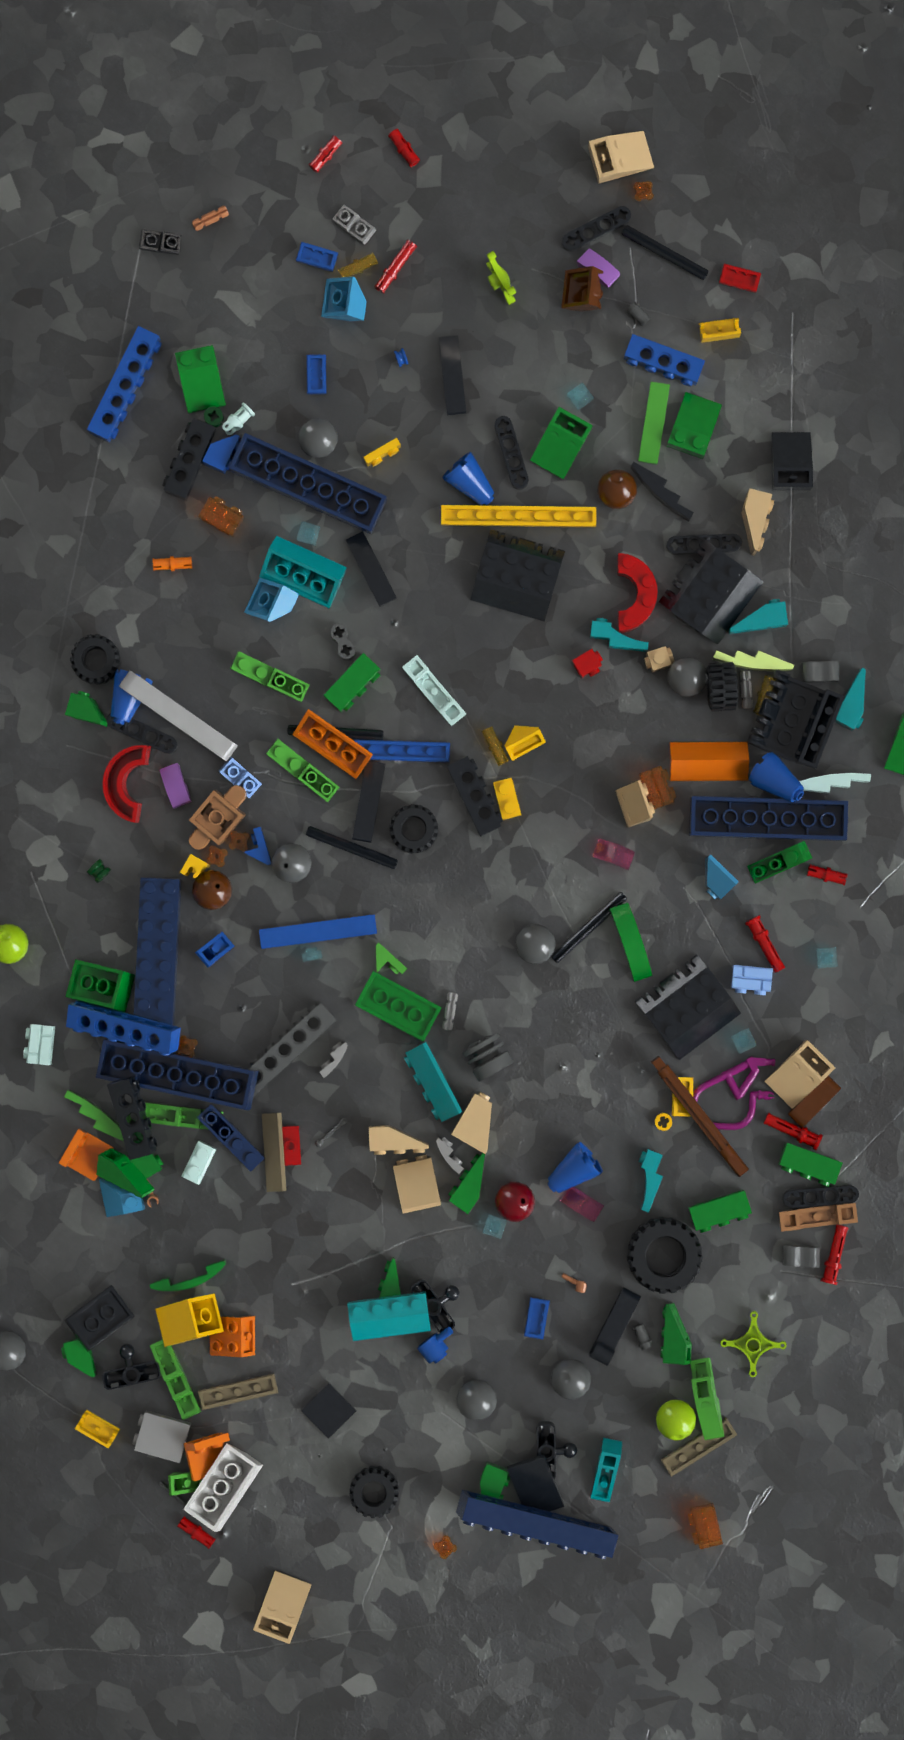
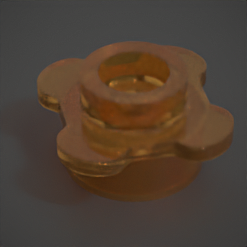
M636 182L634 184V189L636 190L635 199L637 201L653 199L652 182Z
M232 831L229 848L231 850L240 849L241 851H246L248 849L247 840L249 839V834Z
M211 846L206 862L223 867L228 851Z
M185 1035L181 1036L179 1048L176 1052L193 1057L198 1041L196 1039H188Z
M447 1535L443 1536L441 1541L434 1543V1549L439 1552L442 1559H447L452 1552L457 1550V1546L450 1541V1537Z

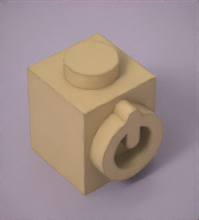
M664 646L647 652L644 661L647 669L650 668L653 673L670 667L674 662V657L670 647L666 648Z

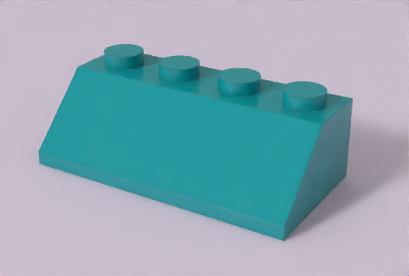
M276 536L268 549L259 577L284 585L300 596L330 608L342 583L347 567Z
M427 1042L407 1051V1057L404 1059L409 1068H414L416 1074L413 1077L417 1084H422L425 1091L422 1094L427 1103L431 1101L434 1107L431 1111L435 1119H440L443 1122L463 1112Z
M426 1291L350 1301L347 1303L353 1341L431 1331Z

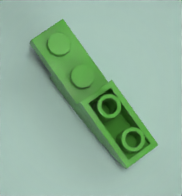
M239 651L230 667L231 670L246 676V678L299 702L303 701L310 684Z
M278 738L265 753L326 802L339 789L338 785Z
M711 1358L692 1360L690 1365L693 1379H691L704 1439L710 1440L724 1437Z

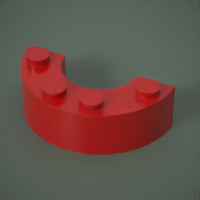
M618 553L617 576L629 579L635 586L637 593L633 606L618 612V632L625 633L638 628L649 618L657 601L658 590L652 571L643 561L629 554Z
M136 745L123 749L110 760L103 776V793L109 807L119 817L134 823H139L142 803L130 797L126 788V781L129 773L134 768L148 765L151 746Z

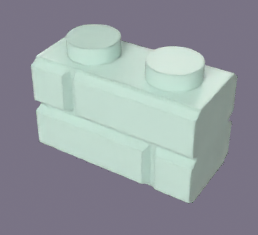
M30 1024V1028H26L25 1039H29L28 1047L24 1048L23 1058L27 1059L26 1063L52 1064L55 1026Z
M199 1140L181 1177L199 1185L217 1148Z

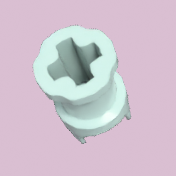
M244 402L241 404L242 407L234 414H230L227 421L223 424L222 428L227 435H232L240 430L251 416H255V413Z

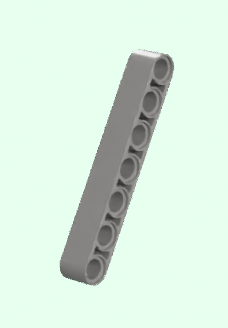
M129 670L120 683L119 687L226 762L238 747V745Z

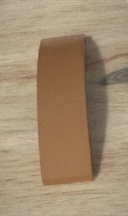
M856 1203L825 1205L779 1212L781 1232L858 1222Z

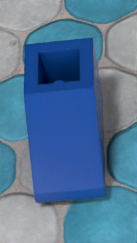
M236 434L211 443L202 461L203 464L225 474L226 470H229L233 455L239 447L240 436Z

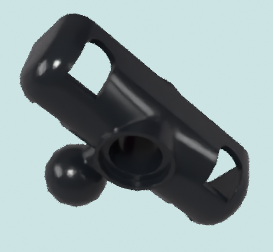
M421 1279L412 1285L411 1293L415 1289L417 1292L426 1291L427 1305L431 1301L438 1304L439 1307L436 1311L432 1312L428 1309L429 1319L438 1332L441 1333L448 1327L453 1329L455 1322L443 1304L449 1300H457L460 1295L459 1289L454 1285H450L445 1289V1294L438 1298L426 1280ZM447 1315L450 1317L452 1322L448 1320V1318L446 1317ZM437 1322H438V1323L441 1325V1327H442L440 1330H439L438 1327L436 1326V1323H437Z
M125 1344L120 1348L119 1354L125 1359L126 1367L105 1371L102 1375L104 1388L112 1390L157 1380L161 1377V1372L157 1361L133 1365L134 1347L130 1344ZM134 1370L137 1373V1378L134 1380L129 1379L127 1372ZM157 1374L156 1378L149 1379V1375ZM119 1383L117 1387L111 1388V1384Z
M541 1421L538 1423L537 1456L545 1455L550 1470L551 1464L554 1465V1472H551L555 1479L556 1455L573 1458L577 1454V1447L573 1443H566L563 1447H556L554 1423L551 1421ZM541 1426V1433L538 1434V1429ZM551 1426L554 1428V1434L551 1433ZM544 1447H549L551 1452L544 1454L541 1450Z

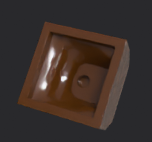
M594 266L565 270L561 308L580 312L601 309L599 300L603 296V291L600 288L601 284L598 274H603V271Z

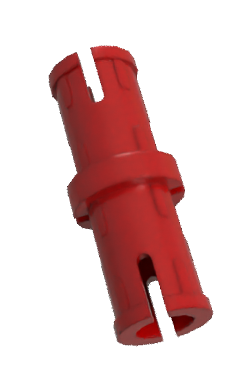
M399 129L393 130L388 135L396 146L397 152L405 158L410 167L415 166L420 161V158L411 148L410 142L404 139Z
M333 135L328 143L318 150L319 153L308 164L309 167L318 173L324 164L333 158L332 155L340 145L343 144L341 140Z
M809 864L807 876L823 879V882L831 881L845 885L848 875L847 873L831 870L830 867L822 868Z
M185 1516L177 1525L178 1528L188 1533L192 1540L196 1539L208 1549L216 1540V1538L202 1530V1526L195 1525Z

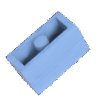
M733 965L730 988H734L735 993H746L747 990H754L756 995H766V992H771L773 968Z

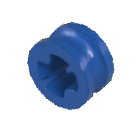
M403 348L399 352L394 351L399 367H402L403 364H409Z

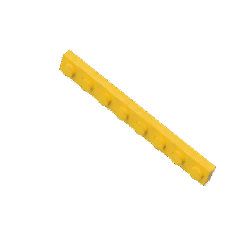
M441 505V525L596 527V507Z

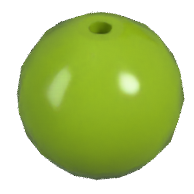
M14 924L1 925L0 962L4 964L16 963L28 951L27 935L20 927Z
M673 1399L662 1404L657 1411V1428L668 1439L682 1440L688 1437L695 1429L696 1415L687 1402Z

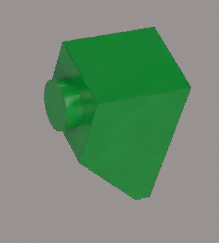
M79 691L78 694H70L65 712L66 716L107 727L108 722L96 700L89 697V693Z
M78 1339L63 1343L64 1347H61L63 1358H67L69 1364L88 1376L95 1377L97 1371L92 1350L87 1352Z

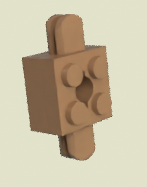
M235 785L230 787L225 795H222L218 790H213L189 819L197 827L189 837V843L194 849L200 850L205 848L211 840L217 845H221L246 816L238 808L247 796L246 790L242 786Z

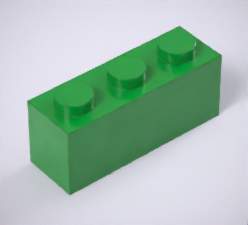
M363 653L323 696L340 712L345 710L347 712L354 703L352 701L356 696L360 698L367 691L366 686L370 681L374 683L381 676L379 674L381 669Z
M785 1142L778 1162L782 1166L781 1170L792 1173L793 1170L801 1172L800 1176L811 1180V1177L819 1179L818 1183L828 1187L830 1183L836 1184L843 1164L840 1161Z
M745 1190L688 1207L694 1229L696 1231L700 1230V1233L711 1230V1226L716 1224L719 1227L730 1224L729 1220L737 1218V1221L749 1218L748 1214L752 1213Z

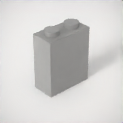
M146 1410L144 1415H140L138 1426H141L139 1434L135 1433L132 1444L136 1445L134 1451L180 1463L191 1422Z

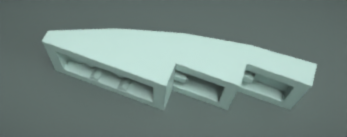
M828 774L799 782L804 787L803 791L828 794L830 793V786L849 788L851 781L869 783L871 774Z

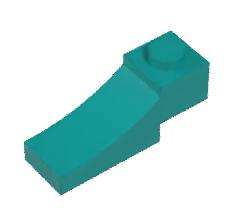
M596 618V621H592L590 638L609 640L608 648L641 652L648 651L649 642L635 640L619 633L611 627L612 623H609L608 619Z
M647 1149L646 1152L642 1151L638 1161L641 1163L640 1167L645 1172V1193L640 1209L648 1213L663 1178L662 1175L656 1173L663 1155Z

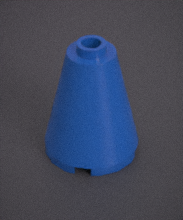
M471 452L462 456L453 464L451 472L447 470L442 476L444 481L480 506L483 504L487 506L494 499L493 494L495 492Z
M116 669L110 717L114 718L113 722L124 725L125 722H130L141 702L119 687L129 671L121 669L119 671ZM148 678L145 679V681L149 684H153L152 680Z
M769 752L762 757L764 761L761 764L756 763L751 771L749 781L752 783L750 784L790 802L799 801L804 795L803 785L775 753Z
M578 1142L550 1174L547 1184L553 1192L561 1193L599 1176L603 1172L602 1167L597 1159H593L591 1156L593 1153L582 1142Z

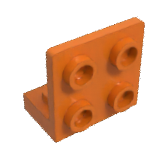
M80 1128L74 1135L59 1164L64 1167L68 1166L95 1181L98 1177L96 1175L98 1155L110 1148L114 1149V1147Z
M220 1316L224 1332L210 1335V1355L227 1357L255 1355V1316Z
M215 1433L184 1443L192 1481H198L205 1477L222 1451L223 1443L230 1441L228 1433Z

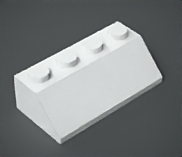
M226 1443L183 1510L214 1532L220 1531L263 1464L247 1453Z

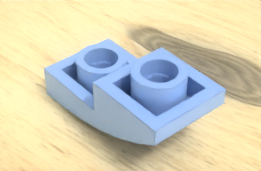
M232 757L218 771L234 786H242L246 790L248 798L262 785Z

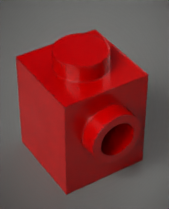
M590 649L573 659L572 664L582 679L587 675L592 677L599 673L603 659L598 651L594 652L593 649Z

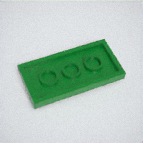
M375 971L372 972L355 1006L423 1042L442 1008Z

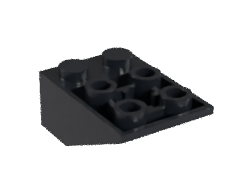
M772 432V490H811L813 488L811 432Z

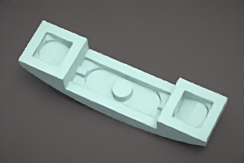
M418 655L402 667L451 727L466 715L465 711L435 678Z

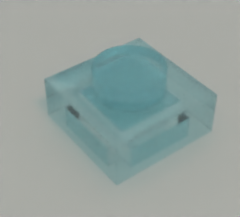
M583 382L567 393V396L577 410H580L594 399Z
M301 522L297 541L316 546L321 527Z
M317 947L306 949V953L302 954L303 962L323 958L322 950L317 951Z
M836 947L816 949L818 968L838 967Z
M749 1028L731 1036L738 1054L757 1046Z
M488 1214L482 1233L501 1239L507 1220Z

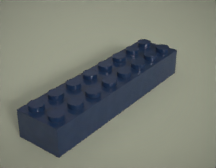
M244 433L229 466V470L232 473L368 534H372L387 501V496L247 433Z
M690 797L689 836L823 841L847 840L848 801L799 800L790 802L786 799Z
M141 878L134 1015L174 1026L181 880Z
M103 1039L96 1078L116 1081L135 1076V1080L139 1082L141 1088L238 1109L251 1110L259 1071L176 1053L161 1055L155 1050L145 1051L140 1046H127L124 1042H112Z
M463 1489L456 1513L466 1525H483L482 1528L493 1531L494 1528L499 1529L502 1534L512 1536L513 1533L519 1534L520 1538L531 1541L534 1538L538 1539V1542L541 1544L550 1545V1543L558 1544V1548L569 1550V1547L574 1548L576 1552L585 1555L588 1552L594 1553V1556L600 1559H606V1557L613 1558L619 1536L609 1526Z

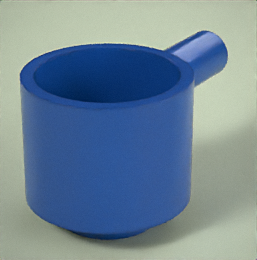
M448 1327L439 1334L437 1332L417 1347V1350L429 1364L431 1362L436 1364L447 1355L445 1351L448 1349V1346L443 1340L453 1334L452 1328Z

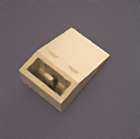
M644 131L610 135L589 141L588 149L598 184L654 168Z
M749 489L741 513L751 555L754 556L763 547L765 538L761 536L767 530L769 519L766 517L772 511L774 500H771L772 494Z
M641 780L615 791L628 828L653 818L655 810L652 802L648 803L646 796L649 792L646 784H642Z
M805 1040L764 1082L793 1109L835 1067L808 1040Z
M369 1126L370 1151H374V1155H383L389 1150H394V1154H403L406 1150L413 1149V1153H424L425 1149H429L428 1143L392 1126Z
M275 1570L253 1630L290 1644L312 1584Z

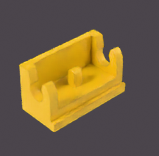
M739 318L699 323L701 343L739 338L741 335Z
M190 854L180 873L188 877L192 871V873H195L193 878H197L210 865Z
M86 1409L75 1430L109 1449L120 1428Z

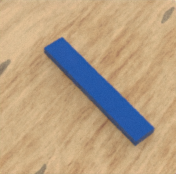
M352 739L373 754L370 760L449 763L450 743Z
M375 914L259 930L261 949L377 934Z

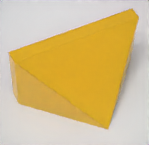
M514 726L504 746L513 761L546 743L539 727Z

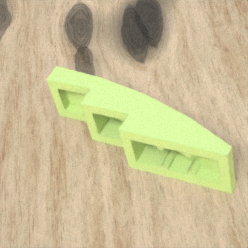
M716 650L712 659L718 662H733L735 667L758 671H791L794 668L793 664L758 651L755 657L737 650L735 656L732 657Z

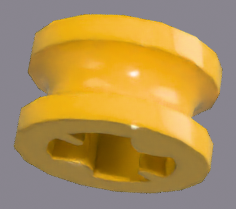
M660 1113L655 1118V1125L659 1130L666 1131L672 1126V1118L667 1113ZM662 1116H665V1119H669L666 1127L659 1126L658 1124Z

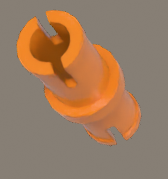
M191 556L153 558V571L192 569Z

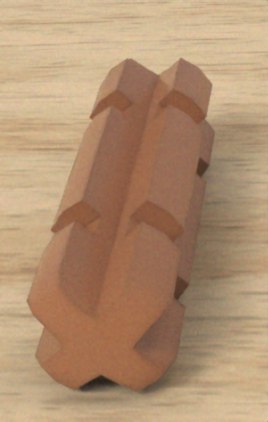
M223 205L217 208V211L213 210L201 216L200 219H194L192 221L194 229L198 231L204 225L208 226L220 220L219 218L227 217L229 215L227 208Z

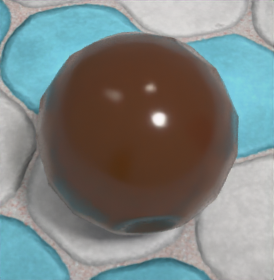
M615 469L602 475L598 483L597 492L605 506L611 509H622L629 506L635 499L637 485L630 473Z
M210 870L202 872L193 883V898L204 909H220L228 903L232 895L231 882L220 871Z

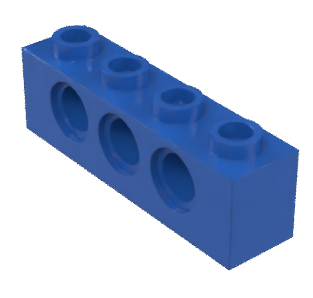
M634 334L631 336L624 355V360H627L626 363L631 366H643L648 372L655 373L657 371L662 373L663 377L667 379H679L682 384L690 387L692 385L696 386L705 360ZM642 351H648L651 357L649 359H643L640 356V353ZM664 357L669 361V364L662 366L658 360ZM683 364L686 366L687 371L681 373L677 370L676 366Z

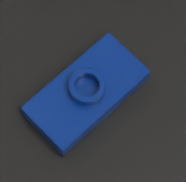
M301 242L296 262L333 272L338 252Z
M306 355L307 394H327L326 355Z
M530 1297L524 1332L525 1337L544 1338L550 1300Z

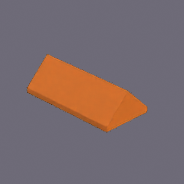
M309 709L293 733L296 738L355 779L358 778L373 756L371 752Z
M670 742V781H748V742Z

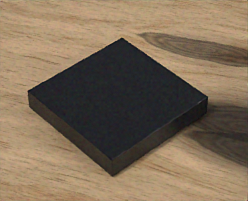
M328 1383L301 1411L329 1439L357 1410Z

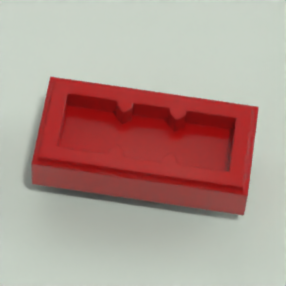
M724 264L719 284L756 293L761 273Z
M299 1125L283 1126L285 1166L301 1165Z

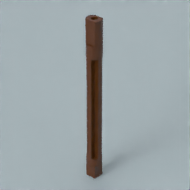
M659 1056L654 1058L651 1063L657 1069L658 1075L738 1177L742 1176L749 1168L669 1065L665 1064Z

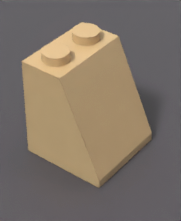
M479 1092V1094L474 1093L451 1135L486 1154L488 1150L492 1102L489 1101V1096Z
M427 1155L415 1157L416 1160L408 1162V1159L396 1161L397 1165H393L402 1213L441 1205L432 1158H427Z

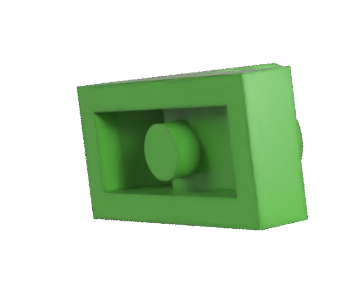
M378 942L376 944L377 973L389 962L390 965L388 967L395 974L399 972L403 974L407 968Z
M173 1472L168 1475L169 1495L195 1492L203 1479L192 1481L190 1472Z

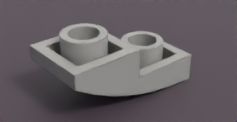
M343 205L332 219L363 245L376 232L374 226L363 220L346 205Z
M340 1041L331 1048L333 1052L330 1055L334 1061L331 1062L329 1059L320 1066L322 1070L319 1073L323 1078L330 1074L339 1064L347 1050V1042L342 1044Z
M438 1137L436 1143L442 1156L453 1170L460 1174L464 1169L461 1166L463 1162L455 1155L452 1158L449 1156L454 1150L451 1148L453 1144L445 1137L442 1140Z

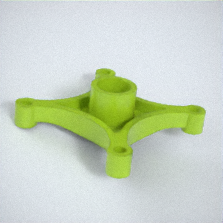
M489 252L486 254L489 260L486 265L492 274L487 277L494 291L501 288L508 305L516 302L513 296L516 294V290L513 286L511 287L507 272L497 263L495 252Z
M752 1311L750 1314L751 1325L748 1331L735 1340L724 1338L720 1344L722 1347L731 1346L741 1350L750 1362L749 1375L755 1377L757 1375L756 1364L759 1357L767 1350L773 1348L785 1349L787 1343L783 1340L776 1342L766 1338L757 1325L758 1312Z

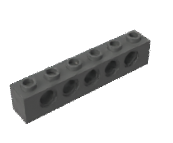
M317 1003L313 1004L307 1010L309 1014L305 1018L300 1016L293 1023L295 1027L290 1032L286 1029L279 1036L281 1040L278 1043L274 1044L272 1042L264 1049L266 1054L261 1058L257 1056L250 1062L252 1066L249 1069L257 1070L261 1073V1079L256 1082L254 1096L337 1021L322 1003L319 1005ZM312 1017L317 1018L319 1021V1026L316 1029H312L308 1025V1021ZM296 1031L304 1033L305 1037L302 1042H297L294 1039ZM282 1044L289 1045L290 1052L288 1055L280 1053L279 1048ZM268 1057H272L276 1061V1065L273 1068H268L265 1065V1060Z

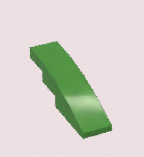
M650 383L638 462L656 465L658 463L670 384Z
M67 1090L64 1098L82 1105L79 1113L96 1120L93 1128L124 1141L119 1124L111 1116L83 1096Z
M145 1102L146 1116L150 1119L151 1123L209 1130L197 1118L205 1109Z
M163 1340L150 1345L154 1358L159 1363L161 1375L168 1386L172 1399L176 1403L181 1418L185 1420L200 1413V1407L172 1345L164 1347Z

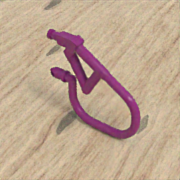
M751 1056L746 1061L700 1084L694 1090L693 1097L698 1102V1097L702 1091L726 1080L735 1099L738 1100L745 1095L760 1072L757 1066H775V1059ZM750 1067V1073L741 1087L738 1088L733 1075ZM761 1090L752 1091L749 1097V1111L742 1121L738 1123H713L721 1130L744 1128L752 1121L755 1115L756 1098L758 1100H770L774 1096L768 1097V1094L774 1095V1093Z

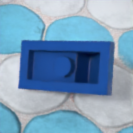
M254 828V833L251 834L253 844H258V848L245 851L244 853L270 866L272 861L262 828Z
M221 932L195 953L208 968L235 946Z

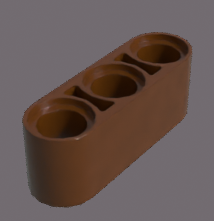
M828 1075L801 1102L791 1109L788 1115L803 1128L840 1091L841 1087Z

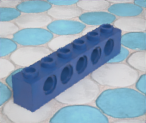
M140 326L137 327L87 428L90 434L109 443L111 439L116 438L119 431L117 427L120 421L123 422L127 416L126 409L129 404H133L136 397L134 393L137 387L140 388L145 379L143 377L145 371L149 370L152 366L153 360L151 358L154 352L158 353L162 343L160 342L159 335ZM140 347H147L148 351L146 354H138ZM132 364L139 365V369L136 372L129 371V367ZM129 381L131 383L130 387L126 390L121 389L122 382ZM116 398L122 399V404L118 407L112 406V402ZM106 416H113L112 423L105 424L103 422Z
M82 1001L68 1004L66 1027L72 1028L75 1032H87L93 1037H106L108 1041L112 1042L121 1041L127 1046H140L145 1051L155 1050L161 1055H170L179 1048L181 1027Z

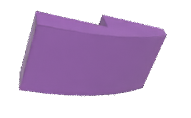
M590 248L577 260V265L581 268L594 266L602 270L603 274H598L600 284L607 288L620 276V272Z
M175 763L160 769L172 807L177 808L192 802L180 765Z

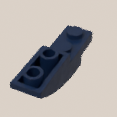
M212 1104L197 1116L210 1132L250 1172L265 1159L251 1142Z

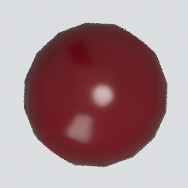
M509 1182L503 1185L497 1192L495 1207L504 1219L511 1222H520L529 1217L533 1212L535 1196L527 1185L520 1182Z

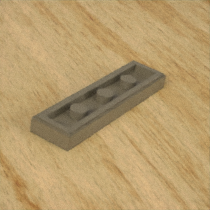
M281 1113L262 1114L267 1192L286 1191Z
M274 1373L198 1390L202 1410L279 1393Z
M727 1417L722 1420L724 1437L705 1440L703 1433L661 1459L671 1477L737 1436Z

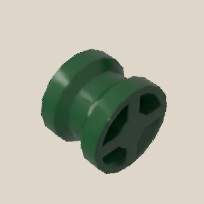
M212 406L205 410L204 419L207 424L215 428L223 424L224 416L220 408Z
M99 859L89 868L87 873L92 875L95 881L99 883L110 873L111 869L105 867L103 861Z

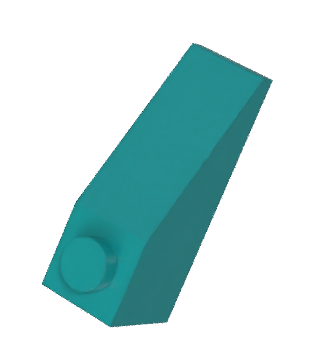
M780 599L769 600V604H765L728 630L729 634L787 627L788 618L785 601L780 602Z
M864 668L859 670L847 691L835 720L836 723L850 731H853L855 728L858 729L864 720L861 717L864 713L866 669Z
M603 1438L591 1499L610 1502L621 1458L622 1441Z

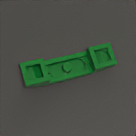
M629 903L609 908L628 960L633 981L636 982L653 976Z
M226 1259L207 1265V1274L173 1285L169 1277L151 1283L150 1288L159 1291H180L198 1286L215 1276L226 1265Z

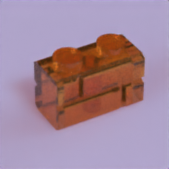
M217 496L214 499L209 497L198 516L199 519L233 538L244 520V516L241 514L243 511L235 506L227 507L224 505L225 501Z
M658 766L639 774L641 783H645L649 794L646 797L648 802H652L654 810L674 803L676 794L673 787L669 788L667 780L670 778L666 769Z
M709 1503L690 1508L691 1513L688 1514L690 1526L694 1525L695 1533H692L694 1544H698L700 1549L722 1545L723 1542L714 1504Z

